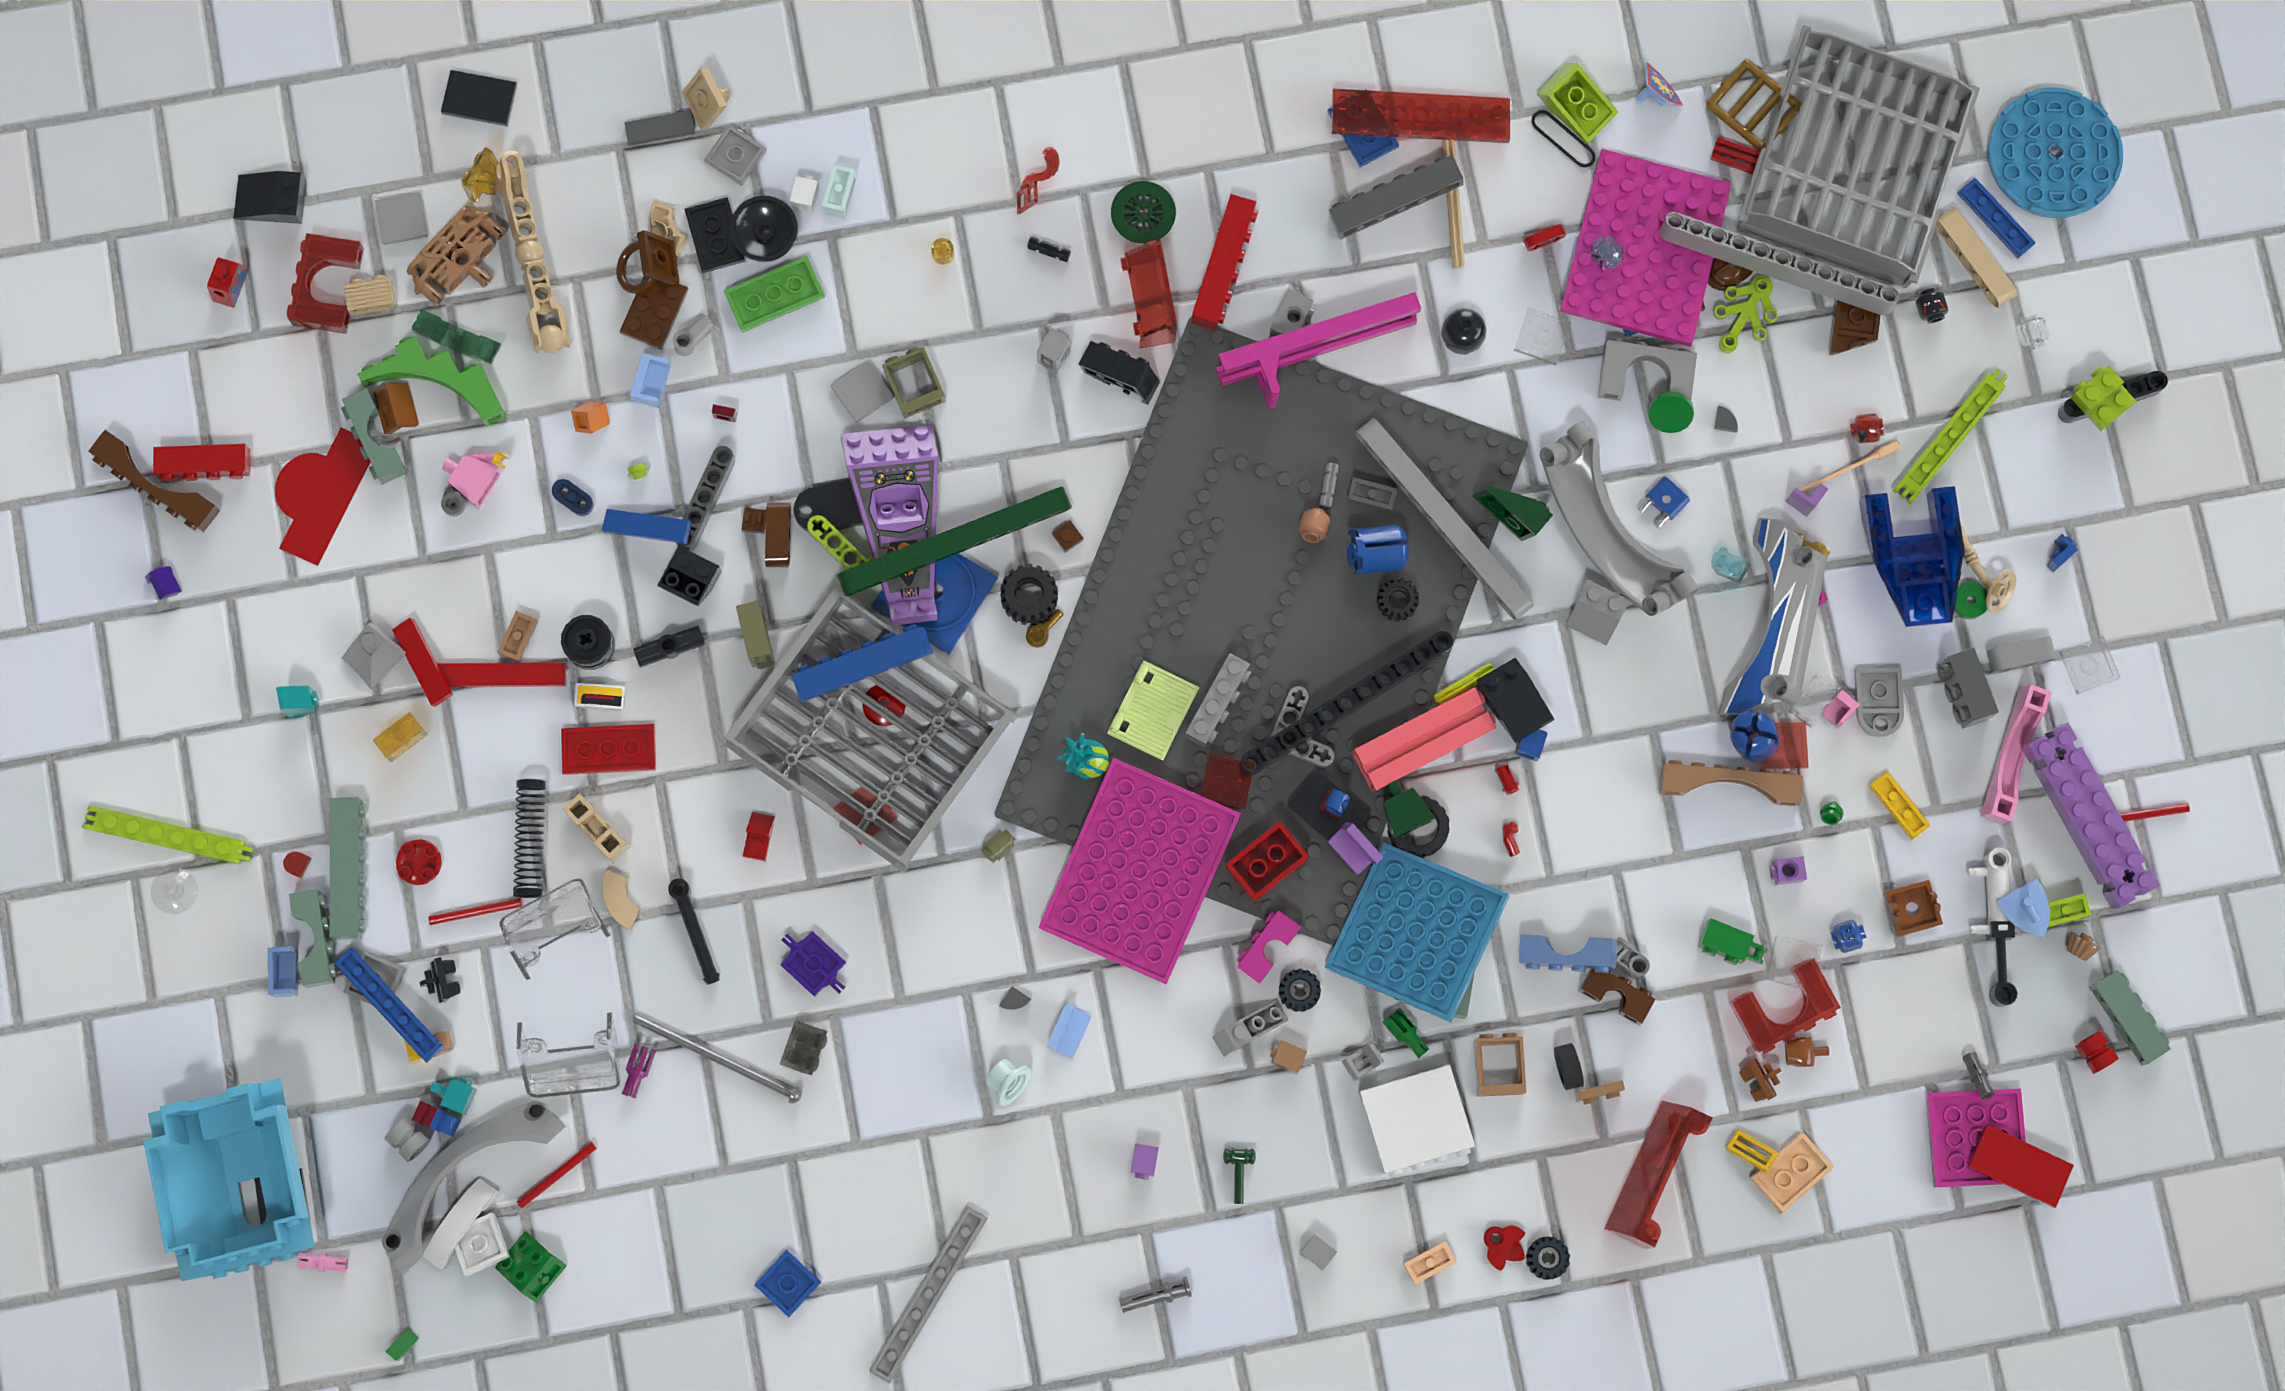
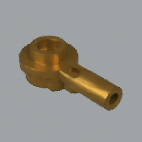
M1057 609L1043 624L1030 627L1026 632L1027 643L1035 648L1043 647L1048 641V631L1064 614Z

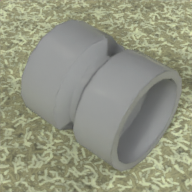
M405 1117L387 1133L384 1139L393 1148L399 1147L398 1153L407 1162H410L428 1146L430 1140L421 1131L415 1132L414 1124Z

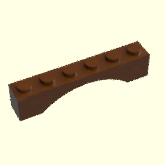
M107 430L102 432L88 451L94 456L93 462L102 468L105 465L110 467L112 475L121 481L123 478H126L130 481L129 486L138 493L143 490L149 494L147 499L157 506L160 503L167 507L166 512L176 519L178 516L184 518V524L194 531L198 528L205 532L220 512L216 505L197 492H171L148 482L137 470L129 447Z

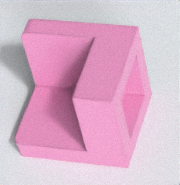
M1841 690L1821 712V715L1838 729L1860 704L1845 691Z

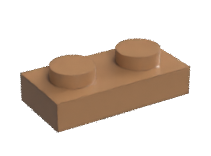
M515 611L497 653L520 662L538 620Z
M1622 1080L1580 1090L1574 1094L1577 1102L1583 1101L1584 1105L1597 1102V1097L1606 1095V1099L1619 1097V1092L1625 1090Z

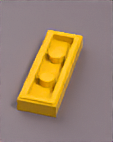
M1888 771L1868 785L1910 840H1913L1931 826Z

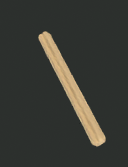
M1444 139L1442 143L1443 156L1453 155L1456 161L1455 140ZM1459 188L1447 192L1446 196L1452 267L1460 269L1464 267L1465 259Z

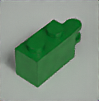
M1712 918L1706 922L1697 946L1703 949V953L1713 957L1716 954L1722 956L1725 962L1732 965L1745 962V959L1757 964H1763L1764 952L1767 953L1768 948L1752 942L1754 935ZM1750 947L1755 949L1753 955L1748 954Z

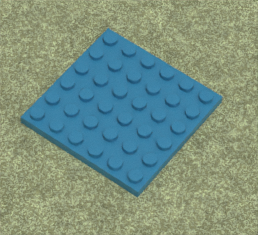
M1383 842L1379 850L1383 858L1377 864L1373 863L1325 968L1451 1023L1510 896L1508 893Z

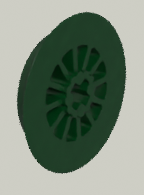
M1137 181L1126 185L1116 194L1111 205V219L1115 229L1121 236L1135 243L1147 244L1160 240L1171 230L1176 218V207L1171 195L1162 186L1149 181ZM1145 196L1150 197L1148 203L1146 204L1144 203ZM1136 197H1142L1141 204L1137 201ZM1133 200L1136 206H1133L1129 202ZM1153 200L1158 202L1153 206H1150ZM1125 207H1127V208L1131 209L1132 211H1124V210H1125ZM1158 207H1161V209H1162V211H1154V210L1157 209ZM1139 210H1148V217H1145L1144 215L1142 217H1139ZM1125 216H1133L1132 218L1125 220ZM1154 216H1162V219L1159 220ZM1134 221H1137V222L1135 223L1134 227H1131V226L1129 225V224L1133 223ZM1151 221H1153L1154 223H1156V224H1158V225H1157L1156 227H1154V226L1152 225ZM1140 223H1142V231L1136 230ZM1145 223L1148 224L1151 230L1145 231Z

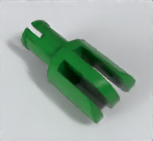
M1397 1008L1394 1013L1383 1020L1382 1023L1397 1041L1403 1044L1406 1043L1418 1059L1430 1049L1416 1034V1029L1418 1028L1401 1008Z

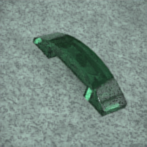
M420 309L411 327L412 331L441 346L491 365L501 347L499 342L482 335L473 334L445 322L441 317Z

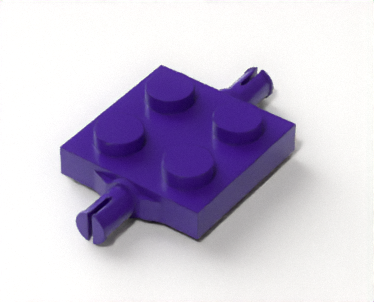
M813 931L798 943L788 933L785 937L791 943L784 937L781 941L791 950L788 957L780 964L781 967L814 997L829 985L838 994L842 991L836 985L842 990L846 988L836 979L838 972L846 965V961Z

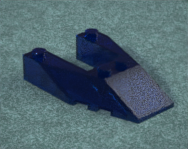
M1955 486L1932 488L1926 495L1932 530L1931 534L1894 537L1887 493L1864 495L1859 501L1862 524L1873 563L1905 627L1952 623L1958 583L1965 555Z

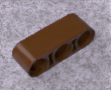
M767 502L766 567H789L790 503Z

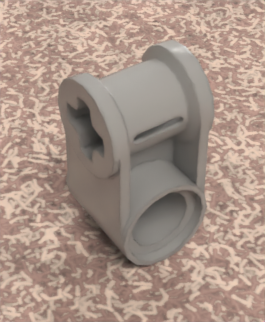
M1618 937L1617 954L1621 949L1623 951L1616 958V966L1634 979L1643 978L1650 969L1649 960L1626 940ZM1634 962H1641L1644 965V971L1641 973L1634 971L1632 964Z

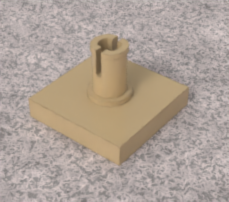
M707 67L699 69L681 92L701 130L709 129L726 108V101L730 98L729 90L726 87L718 89Z

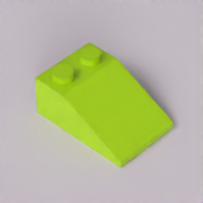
M1566 63L1537 93L1549 110L1587 144L1619 113L1578 63Z

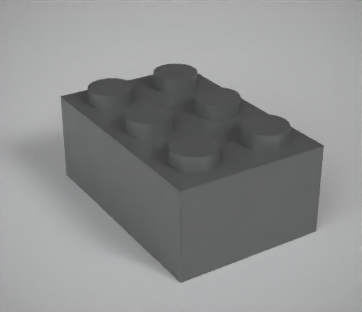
M1974 648L1950 655L1938 664V676L1941 681L1945 682L1947 699L1950 703H1953L1955 720L1958 724H1961L1962 729L1988 721L1999 713Z

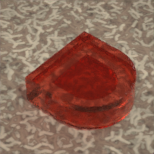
M293 851L285 856L283 866L288 873L302 879L312 858L303 853Z

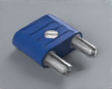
M1664 476L1645 495L1646 500L1637 509L1640 513H1644L1651 505L1657 508L1663 515L1654 525H1658L1657 528L1660 529L1668 520H1673L1690 502V498L1670 479Z

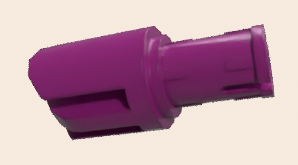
M634 1043L625 1069L628 1077L621 1093L631 1098H636L641 1080L648 1077L656 1050H650L644 1070H642L648 1052V1047L642 1046L633 1067L639 1049V1044Z

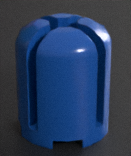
M1389 525L1350 529L1347 535H1351V544L1347 547L1349 566H1354L1356 570L1353 574L1400 570L1406 565L1409 557V546L1404 545V543L1408 539L1400 526Z
M1748 710L1739 714L1733 720L1731 726L1734 731H1730V739L1735 750L1743 759L1750 762H1762L1776 753L1780 743V736L1773 720L1767 714L1760 712L1758 717L1755 710ZM1755 733H1758L1759 736L1753 738L1752 741L1750 737Z

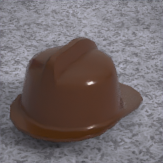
M1713 258L1707 284L1718 291H1725L1728 287L1736 286L1746 280L1753 271Z

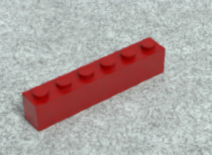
M1230 194L1194 306L1191 323L1216 331L1219 323H1224L1227 311L1223 309L1225 303L1230 304L1233 294L1230 287L1232 283L1236 284L1240 272L1236 268L1238 263H1243L1246 254L1243 246L1244 243H1249L1253 230H1249L1251 222H1256L1259 210L1255 209L1257 201Z

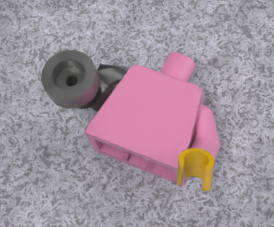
M497 452L495 454L476 453L471 456L464 455L459 463L448 458L442 467V470L451 474L448 479L449 484L445 487L441 500L443 511L447 515L454 517L463 513L465 501L462 496L477 509H480L502 474L498 467L505 469L506 466L502 464V461L509 459V457L502 452Z

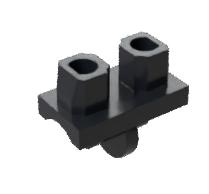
M441 957L434 958V961L431 962L432 973L431 970L424 971L425 980L419 983L420 987L428 988L429 994L437 992L439 1003H444L461 993L458 981L447 983L445 975L456 973L454 960H442Z

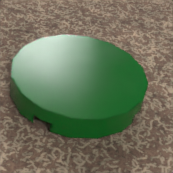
M1664 392L1659 394L1649 404L1648 417L1650 423L1657 430L1665 433L1681 432L1691 424L1694 417V408L1691 400H1688L1680 392Z

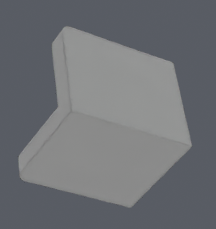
M1314 1234L1299 1254L1323 1270L1337 1251Z

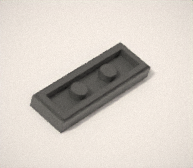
M691 110L624 122L629 146L695 134Z

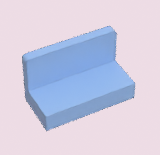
M1066 1003L1047 1047L1073 1058L1089 1024L1091 1015Z

